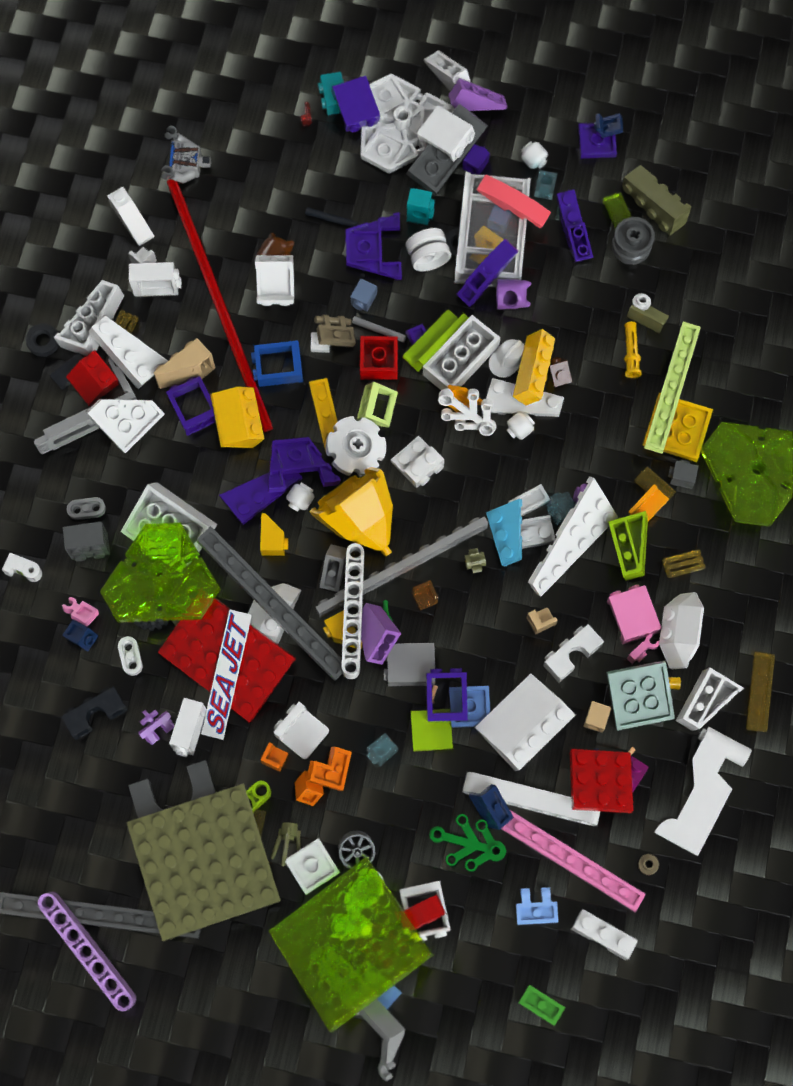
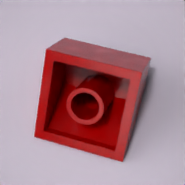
M95 350L81 359L66 376L67 380L88 406L119 385L118 378Z

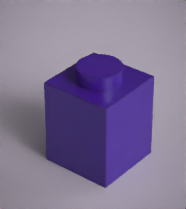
M474 144L463 160V170L470 174L480 175L489 162L490 152L486 148Z

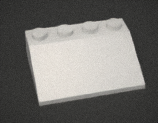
M156 482L147 484L121 532L172 569L183 574L202 549L196 542V539L210 526L215 529L217 524Z
M529 674L474 728L515 771H518L575 714L536 677Z

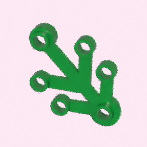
M465 814L458 815L456 822L462 827L467 838L446 833L439 826L433 827L430 830V839L435 843H440L444 840L465 846L460 851L446 856V863L450 866L456 865L457 861L476 850L485 853L476 859L466 861L465 867L468 871L476 870L477 866L489 859L500 861L505 857L506 848L504 844L494 840L485 820H478L476 829L482 832L487 844L478 841ZM459 817H465L466 823L460 824L458 822ZM484 822L486 825L485 829H479L478 823ZM435 831L441 832L440 838L434 837ZM494 847H498L500 849V853L498 855H494L492 853V849ZM454 856L456 859L455 863L450 864L448 857ZM473 861L475 863L474 869L467 867L468 862Z

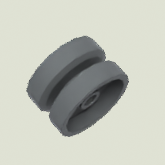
M629 217L622 220L617 225L612 240L614 256L625 264L635 265L642 263L648 258L654 243L655 233L652 226L640 217Z

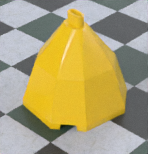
M369 467L364 470L366 475L360 478L356 475L351 476L318 501L320 506L318 509L314 507L309 512L339 537L381 551L384 556H388L392 553L388 545L390 544L393 505L383 471L379 468Z

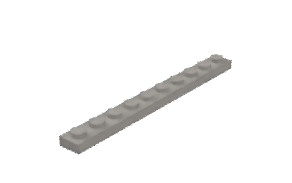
M485 516L480 519L479 517L474 518L464 528L460 526L454 529L452 534L447 537L446 535L439 537L436 543L432 545L426 544L422 546L419 552L415 554H407L398 563H390L382 572L376 571L372 573L367 580L363 581V595L487 529L488 521ZM352 588L349 591V594L353 596L359 593V590L356 588ZM345 589L338 591L335 597L329 600L328 598L323 599L318 603L316 612L320 618L344 606Z

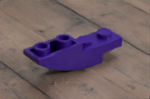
M575 190L557 193L556 198L560 210L559 216L575 262L593 258Z
M504 239L464 282L465 285L457 295L469 307L472 306L519 251L507 239Z

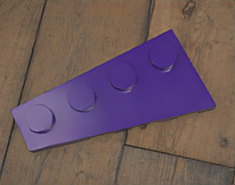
M266 473L220 494L219 497L244 525L293 487L294 484L302 480V476L299 473L283 474L286 484L285 491L268 493L269 473Z

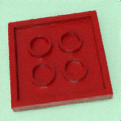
M571 749L572 810L632 813L631 753Z

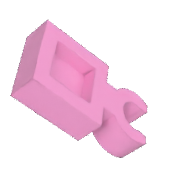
M72 597L69 598L71 606L62 605L63 611L71 614V619L86 627L99 615L98 609L84 601L77 604L76 599Z

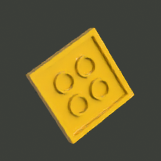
M661 393L658 394L643 446H645ZM679 399L663 452L697 462L713 409Z

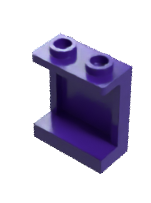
M366 76L332 86V95L337 101L346 132H356L361 127H371L380 121V113Z

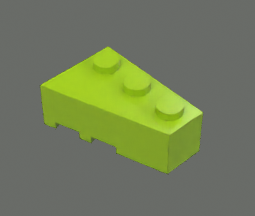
M646 511L609 521L624 579L627 581L644 576L648 527Z

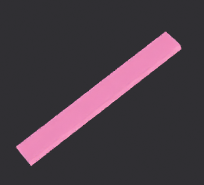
M510 810L514 818L501 828L503 831L630 910L637 911L646 895L645 893Z

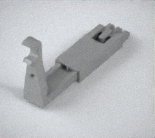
M109 357L110 366L125 393L116 399L137 400L123 371L116 367L114 361ZM89 408L44 429L45 435L34 441L39 452L44 454L58 449L99 429L100 427L86 413Z
M328 946L325 950L313 954L312 959L319 966L318 974L356 1015L361 1014L383 1038L378 1071L385 1081L391 1079L393 1076L388 1070L396 1066L393 1059L404 1036L405 1028L379 1002V995L340 953L337 954Z

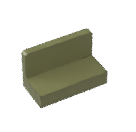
M633 305L629 308L627 315L628 318L657 333L661 332L669 317L651 306L643 311Z

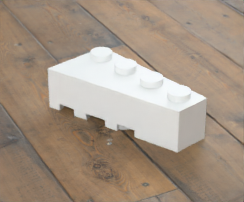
M101 280L87 297L88 300L85 304L76 310L75 316L65 323V328L60 334L57 333L54 339L61 348L76 353L79 352L84 356H87L94 350L97 351L99 344L89 334V330L105 316L111 320L113 319L124 297L119 286Z
M107 316L103 317L89 330V334L137 389L154 376V372L159 365L168 362L167 359Z

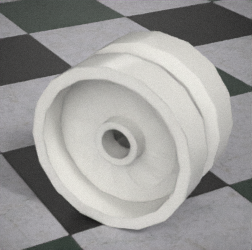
M430 228L412 235L406 241V249L411 256V262L416 271L422 272L436 269L444 265L451 258V251L446 244V238L441 229Z

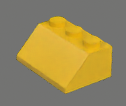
M234 387L210 395L221 447L254 448L264 440L253 387Z

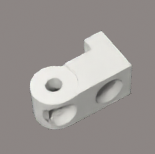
M9 553L2 568V571L8 576L12 577L15 572L25 576L31 582H36L42 577V570L37 563L13 553Z

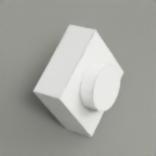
M311 332V352H330V345L319 344L317 332Z

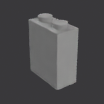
M434 643L394 644L385 661H388V669H384V681H388V686H426V673H430V669H435ZM432 678V685H435V678Z

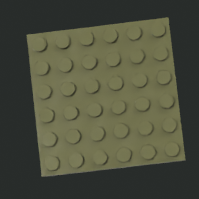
M244 784L127 822L162 941L281 901Z

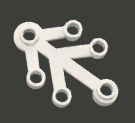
M445 388L439 392L438 401L441 405H452L460 411L452 412L451 409L445 408L441 411L442 420H455V429L458 431L479 430L484 436L494 433L496 423L491 419L493 402L490 399L482 400L481 409L484 413L483 418L477 414V400L479 399V391L477 389H470L468 391L467 398L470 408L457 400L450 389ZM465 420H473L474 422L466 423Z

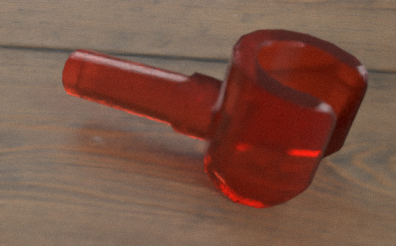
M305 102V114L301 115L303 126L312 123L309 102Z

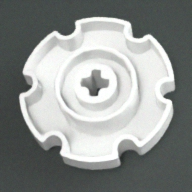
M354 416L338 421L333 426L335 432H330L327 435L325 444L327 456L334 458L332 465L339 472L348 476L356 472L358 477L366 475L364 470L369 467L378 468L377 460L382 461L386 454L385 437L378 435L380 428L374 422L364 417L359 421H356Z

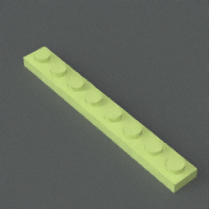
M686 322L682 323L645 443V449L663 454L699 335L700 326Z

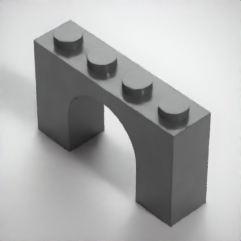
M206 760L186 766L193 787V795L190 801L216 793ZM148 779L129 785L138 818L163 810L156 802L151 782Z

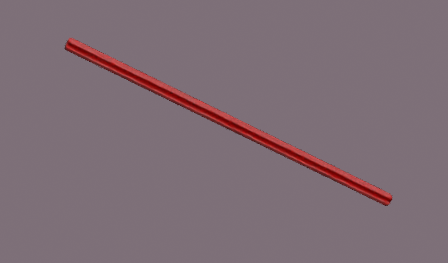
M169 179L167 183L245 385L246 387L254 388L262 429L264 432L271 431L273 429L272 423L254 381L178 182Z

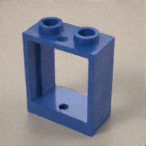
M298 340L254 345L255 352H251L252 363H256V369H253L254 381L258 380L259 387L303 382ZM292 351L294 371L262 375L260 355Z

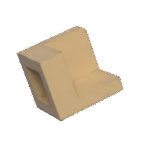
M548 608L538 612L533 610L527 615L535 635L555 626L558 621L556 617L553 618Z
M592 701L583 727L602 733L605 729L611 707Z

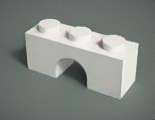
M589 624L584 628L580 626L573 633L575 636L572 639H565L559 645L560 649L558 651H551L544 658L546 661L543 666L558 683L575 668L569 659V653L580 651L589 658L603 645L604 641Z
M585 910L580 911L571 930L585 938L603 945L608 951L624 960L629 959L638 941Z

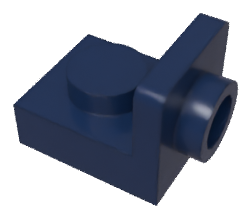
M75 620L71 621L62 635L85 651H89L98 637L90 628Z

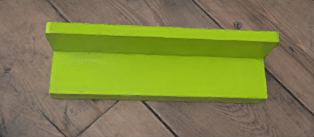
M447 310L403 355V358L419 372L469 317L463 313L457 318L450 310Z

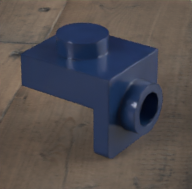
M596 114V121L594 122L596 132H599L603 138L623 133L621 114L604 118L600 114Z

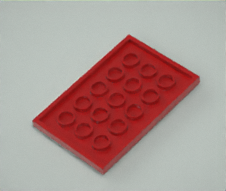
M202 589L158 653L211 693L228 614L231 609L205 589ZM251 624L231 704V709L248 722H252L296 659Z

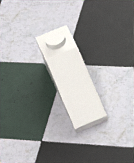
M436 51L424 59L429 68L450 91L459 78L470 82L467 69L440 51Z
M123 187L107 195L111 207L138 246L154 238L144 218Z

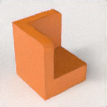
M269 742L261 762L280 772L289 754Z
M305 770L295 781L296 801L314 806L324 794L323 786L306 781L308 771Z

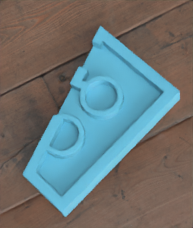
M517 499L486 512L502 566L522 560V499Z

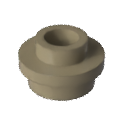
M646 854L639 859L638 867L643 874L652 875L658 870L659 862L655 856ZM646 861L652 862L651 868L646 867Z

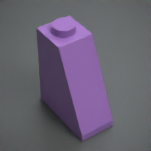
M366 603L362 609L361 631L365 659L367 662L382 665L401 632L381 606Z

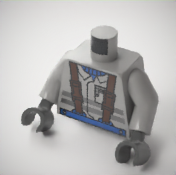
M174 126L166 128L171 134L166 132L165 138H174V141H171L169 165H165L161 169V171H164L161 175L164 180L170 177L174 181L186 183L200 176V167H211V157L201 156L199 146L177 133Z

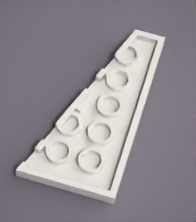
M589 476L586 483L588 485L583 492L580 491L577 497L579 499L574 508L569 510L555 534L557 536L553 545L550 544L546 550L548 553L545 559L539 562L528 581L534 592L540 597L609 527L608 522L618 518L593 477Z

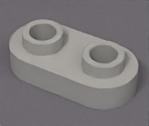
M98 497L73 500L67 505V513L74 520L98 518L106 511L105 503ZM99 506L100 508L98 511H94V507ZM76 509H81L79 513H74Z

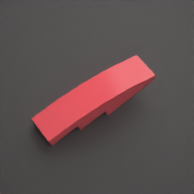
M488 175L483 177L476 189L504 211L508 209L522 220L526 218L538 228L543 227L551 213L525 194Z

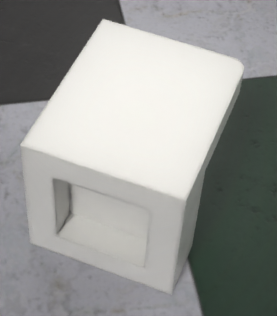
M144 247L136 254L132 251L128 253L133 264L157 262L155 253L152 250L148 252Z

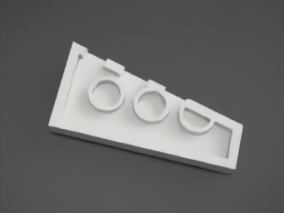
M492 378L486 399H490L493 402L491 413L506 415L518 412L524 414L526 412L535 416L559 417L564 397L543 392L541 400L525 406L513 397L515 384Z

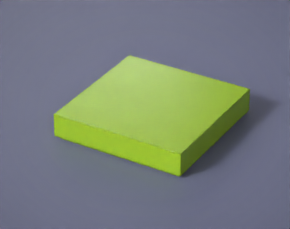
M450 709L433 710V713L450 712ZM427 710L411 711L413 751L453 749L451 721L428 722Z

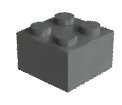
M102 522L63 527L65 550L72 560L84 561L89 557L99 559L104 558L105 555H110L108 532Z

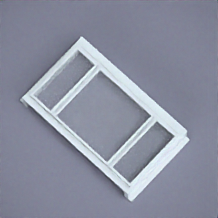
M466 172L454 283L465 284L464 282L504 239H507L519 252L488 287H496L497 279L521 280L527 219L524 218L522 220L508 209L504 211L476 190L485 175ZM491 176L529 197L531 178L519 179Z

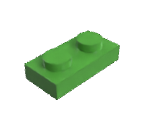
M531 985L527 987L519 1001L520 1005L555 1026L565 1007Z

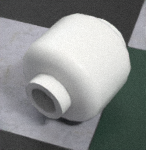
M529 142L521 150L522 160L531 169L537 167L540 169L547 163L548 153L538 142Z
M518 412L507 421L509 427L507 431L513 439L517 436V438L522 440L533 432L535 422L526 412L524 414Z
M302 482L294 484L286 496V499L290 502L288 506L297 512L299 509L306 510L314 499L313 489Z

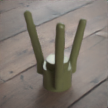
M284 822L282 823V828L278 831L271 859L275 858L281 839L284 840L282 866H285L289 841H294V838H296L297 851L301 849V831H298L297 824Z

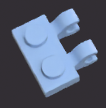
M550 887L541 888L542 902L530 903V888L520 889L522 904H516L517 925L558 923L557 902H551Z

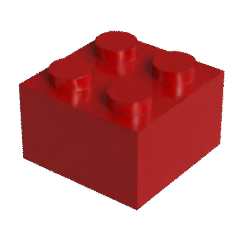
M360 336V379L398 380V336Z

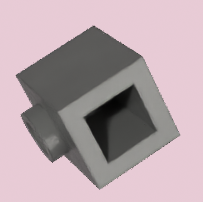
M686 460L676 461L674 466L669 468L668 477L671 478L670 484L692 489L696 481L699 465L690 464Z

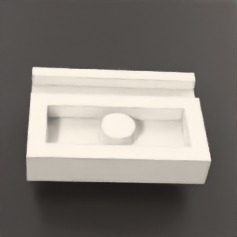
M550 515L522 520V549L554 543L555 535Z

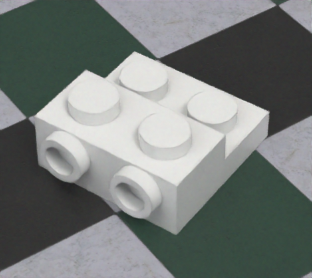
M418 436L391 459V463L417 488L420 485H425L433 473L437 474L443 469L444 458Z

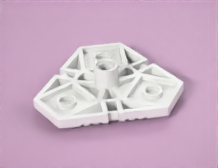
M389 74L369 84L380 113V121L374 126L362 127L361 159L389 174L417 160L429 144L428 142L426 145L421 143L417 132L438 105L450 113L455 110L452 105L427 92L425 95L421 94L420 88L393 74Z

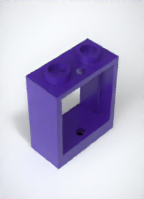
M200 376L192 377L186 383L172 386L169 391H166L168 399L187 436L216 423L211 397ZM200 387L211 410L186 421L175 398Z
M462 668L450 669V673H442V669H430V673H426L427 721H468L467 672H462ZM432 678H461L462 712L433 713Z

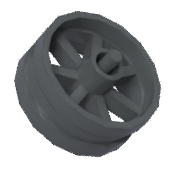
M359 830L346 833L340 839L338 845L339 857L342 863L350 869L359 870L369 866L375 856V846L371 837ZM360 836L358 843H354L351 837ZM363 838H366L370 843L361 846ZM346 840L350 841L351 847L343 846ZM371 848L370 856L362 852V850ZM342 850L351 851V853L344 858ZM354 856L356 864L350 863L348 860ZM363 856L367 859L364 862L359 863V857Z

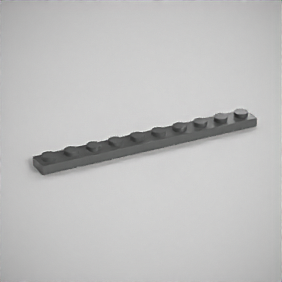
M211 526L196 539V542L334 681L343 673L342 658Z
M0 892V914L48 920L38 906L40 897ZM45 899L46 905L52 907L54 904L53 899ZM63 900L81 924L160 934L153 911ZM59 913L58 921L66 922L65 914ZM201 928L179 936L199 939Z

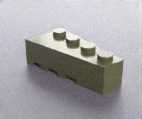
M638 166L624 177L622 184L624 191L635 199L636 204L647 212L649 218L654 219L659 224L663 232L670 236L686 224L692 206L688 203L685 205L681 203V197L677 194H670L668 187L665 184L659 185L657 178L643 166Z

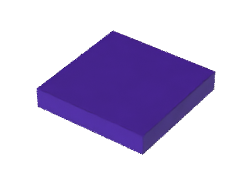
M594 123L579 124L581 158L617 156L615 135L603 138L599 132H596Z

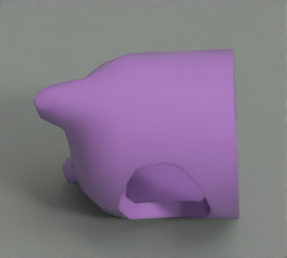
M497 279V309L529 307L530 302L526 298L527 288L531 286V282L518 279Z

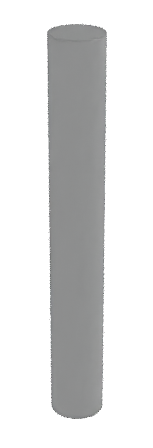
M356 316L353 318V324L385 336H398V341L404 342L406 338L404 334Z

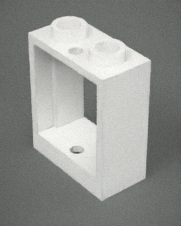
M174 262L129 264V282L135 297L178 295V288H181V277H179V270L175 269Z
M187 698L183 699L169 742L177 755L187 757L188 754L194 755L207 711L201 702Z
M440 881L400 889L404 911L409 908L407 898L436 892L446 912ZM447 912L442 916L444 927L416 933L412 931L409 933L410 940L414 939L415 943L426 941V936L435 935V938L447 936L446 932L450 931Z

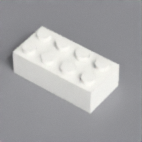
M471 315L423 366V376L440 390L448 388V385L461 387L499 347L500 337Z

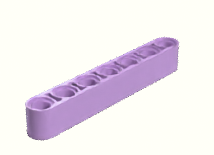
M48 892L41 895L38 900L40 910L112 1004L120 1011L130 1009L136 1001L135 993L56 892ZM47 896L51 897L54 901L52 907H48L45 903ZM59 913L65 914V923L58 921ZM72 929L77 930L79 933L77 940L72 939L70 936ZM85 945L91 948L90 956H86L83 953ZM96 962H101L104 965L103 972L96 970ZM112 978L116 981V989L108 986L109 979ZM121 995H126L129 998V1005L121 1003Z

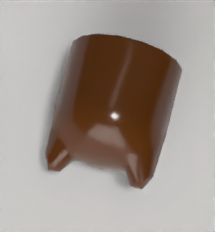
M271 233L262 243L256 255H290L294 241L290 240L287 242Z

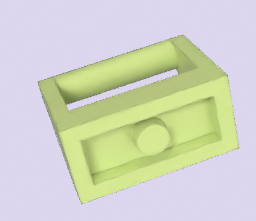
M376 382L365 385L357 420L364 417L378 426L390 427L398 392ZM378 393L389 396L384 420L373 416Z

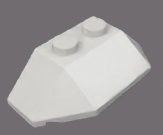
M285 583L271 587L294 609L301 593L300 589ZM253 600L248 614L252 615L250 624L279 644L284 630Z
M695 592L679 594L664 606L659 645L670 669L687 668L689 661L693 658L699 647L704 607Z

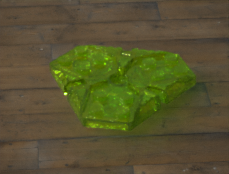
M721 422L700 451L715 482L719 481L721 484L719 490L734 521L770 527L793 497V431L765 428L764 430L759 429L758 426ZM758 436L764 437V441L758 440ZM752 469L759 470L760 474H755ZM731 477L732 482L728 483L726 478ZM781 484L785 485L788 488L784 489L783 487H781Z
M181 523L145 524L125 553L127 557L125 562H119L100 592L118 623L156 621V619H163V621L199 620L203 618L219 593V585L202 557H198L199 553ZM157 607H162V611H157Z

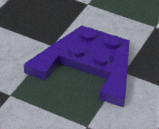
M400 212L393 213V216L387 218H378V221L369 224L366 222L346 229L347 266L402 280L401 262H382L381 231L400 230Z
M309 437L274 440L272 442L268 493L285 491L286 484L283 474L318 471L323 487L339 485L341 480L338 475L335 476L332 472V467L329 463H325L322 459V454Z

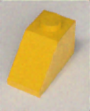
M262 513L261 555L285 556V550H288L289 546L288 538H285L284 531L266 513Z
M344 610L324 620L325 627L323 628L328 638L331 637L334 642L343 644ZM350 626L347 629L350 634L357 632L354 626Z

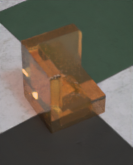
M431 580L413 587L412 594L420 611L438 603V596Z

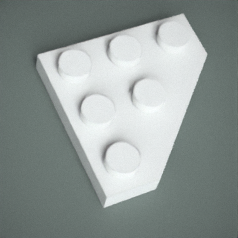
M99 399L86 411L89 417L123 453H126L164 415L162 410L152 400Z

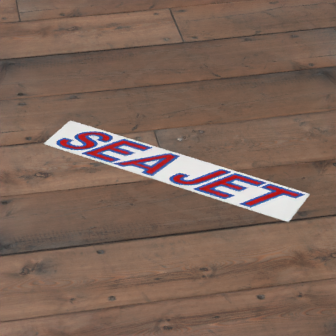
M229 610L201 732L202 735L224 739L252 617L251 614Z

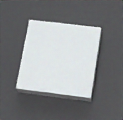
M319 838L286 858V864L305 895L340 873Z

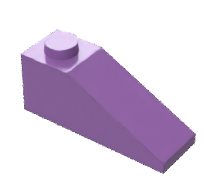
M461 78L458 79L448 94L451 105L454 108L459 103L469 111L503 110L507 108L504 96Z

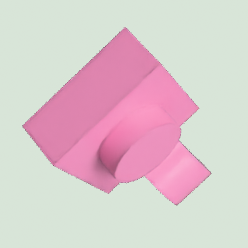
M652 633L629 654L627 659L632 664L636 660L641 662L647 656V649H656L659 646V641L656 644L650 643L649 640L653 636Z

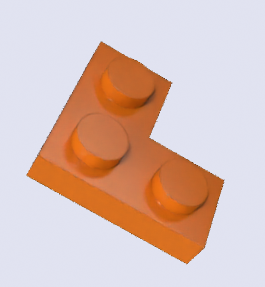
M331 747L327 765L317 761H310L306 781L343 791L352 752L338 747Z

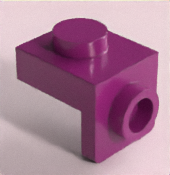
M633 756L631 757L632 792H634L649 768Z

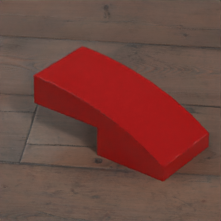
M435 895L397 915L405 932L411 933L419 927L442 917L446 912L438 895Z

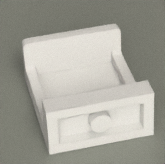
M438 105L419 129L417 136L421 143L426 145L428 142L449 155L450 160L454 162L463 154L467 144L473 141L475 132L471 124Z
M256 255L257 304L263 306H270L272 304L288 306L293 304L295 298L293 255Z

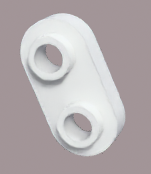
M124 637L118 643L122 667L128 675L134 676L139 674L143 668L139 646L134 638ZM132 645V649L127 651L126 646ZM136 663V668L130 669V665Z

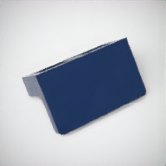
M491 784L480 794L474 792L469 794L482 820L487 822L489 828L500 830L514 818L496 785Z

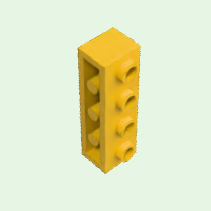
M543 329L528 335L526 338L513 392V397L525 406L542 399L555 338Z

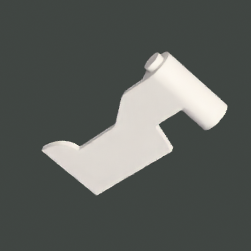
M710 727L707 730L703 728L699 734L700 745L692 759L694 787L677 819L671 818L663 821L654 832L697 856L732 791V788L718 774L723 761L726 758L743 767L752 749Z

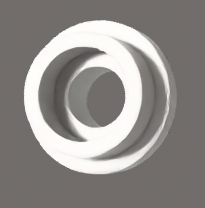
M640 293L634 296L632 304L645 311L650 307L651 299L646 294Z

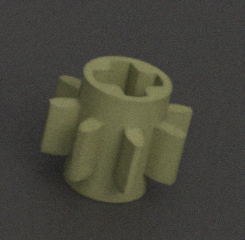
M478 548L470 549L469 555H464L466 568L472 569L473 573L482 572V567L486 566L484 552H478Z

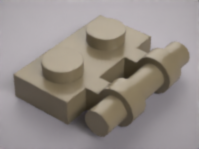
M329 315L315 316L314 322L321 323L316 328L319 344L353 347L356 344L353 327H346L351 325L350 318H345L344 316L329 317Z

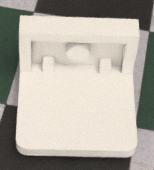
M298 702L297 705L293 704L288 709V715L284 720L280 719L276 723L273 733L275 737L302 759H308L327 736L329 729L310 714L303 704Z

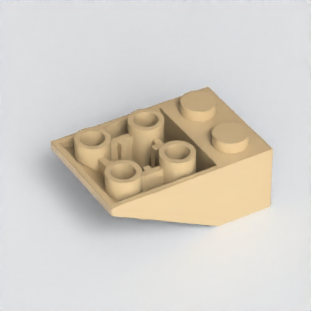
M197 338L194 341L188 342L179 353H174L168 362L159 365L154 372L158 387L162 389L184 384L192 377L200 376L203 379L215 369V364L210 351Z

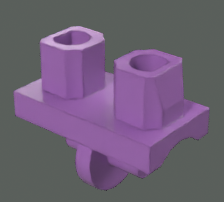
M144 710L143 714L146 717L139 722L143 726L148 722L150 723L140 730L138 734L142 739L145 738L146 741L153 745L160 739L154 731L156 728L161 726L168 733L175 726L167 711L153 720L158 715V712L154 710L148 714Z

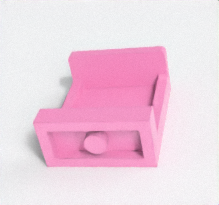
M634 585L628 588L629 591L622 593L621 591L613 592L607 599V604L611 606L621 633L622 645L645 638L651 633L653 635L657 634L662 629L645 585L641 587Z

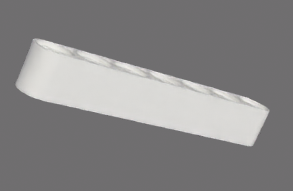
M357 543L349 545L346 551L342 672L347 679H355L360 673L364 549ZM353 551L360 552V556L356 558L352 557L350 554ZM352 570H358L360 572V574L355 577L351 576L349 573ZM352 588H356L359 590V593L353 596L349 594V591ZM351 607H356L359 610L353 615L348 613ZM350 626H355L358 631L350 634L347 629ZM350 645L357 647L354 653H349L346 649ZM352 664L356 666V670L351 673L345 670L346 667Z
M467 772L462 791L465 794L469 795L472 792L480 794L488 786L494 784L507 805L590 826L598 825L600 811L572 810L571 797L473 772Z

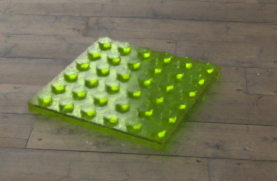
M367 857L269 931L331 1033L433 956Z

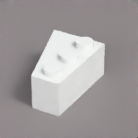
M712 668L703 670L676 721L692 731L700 729L743 687Z

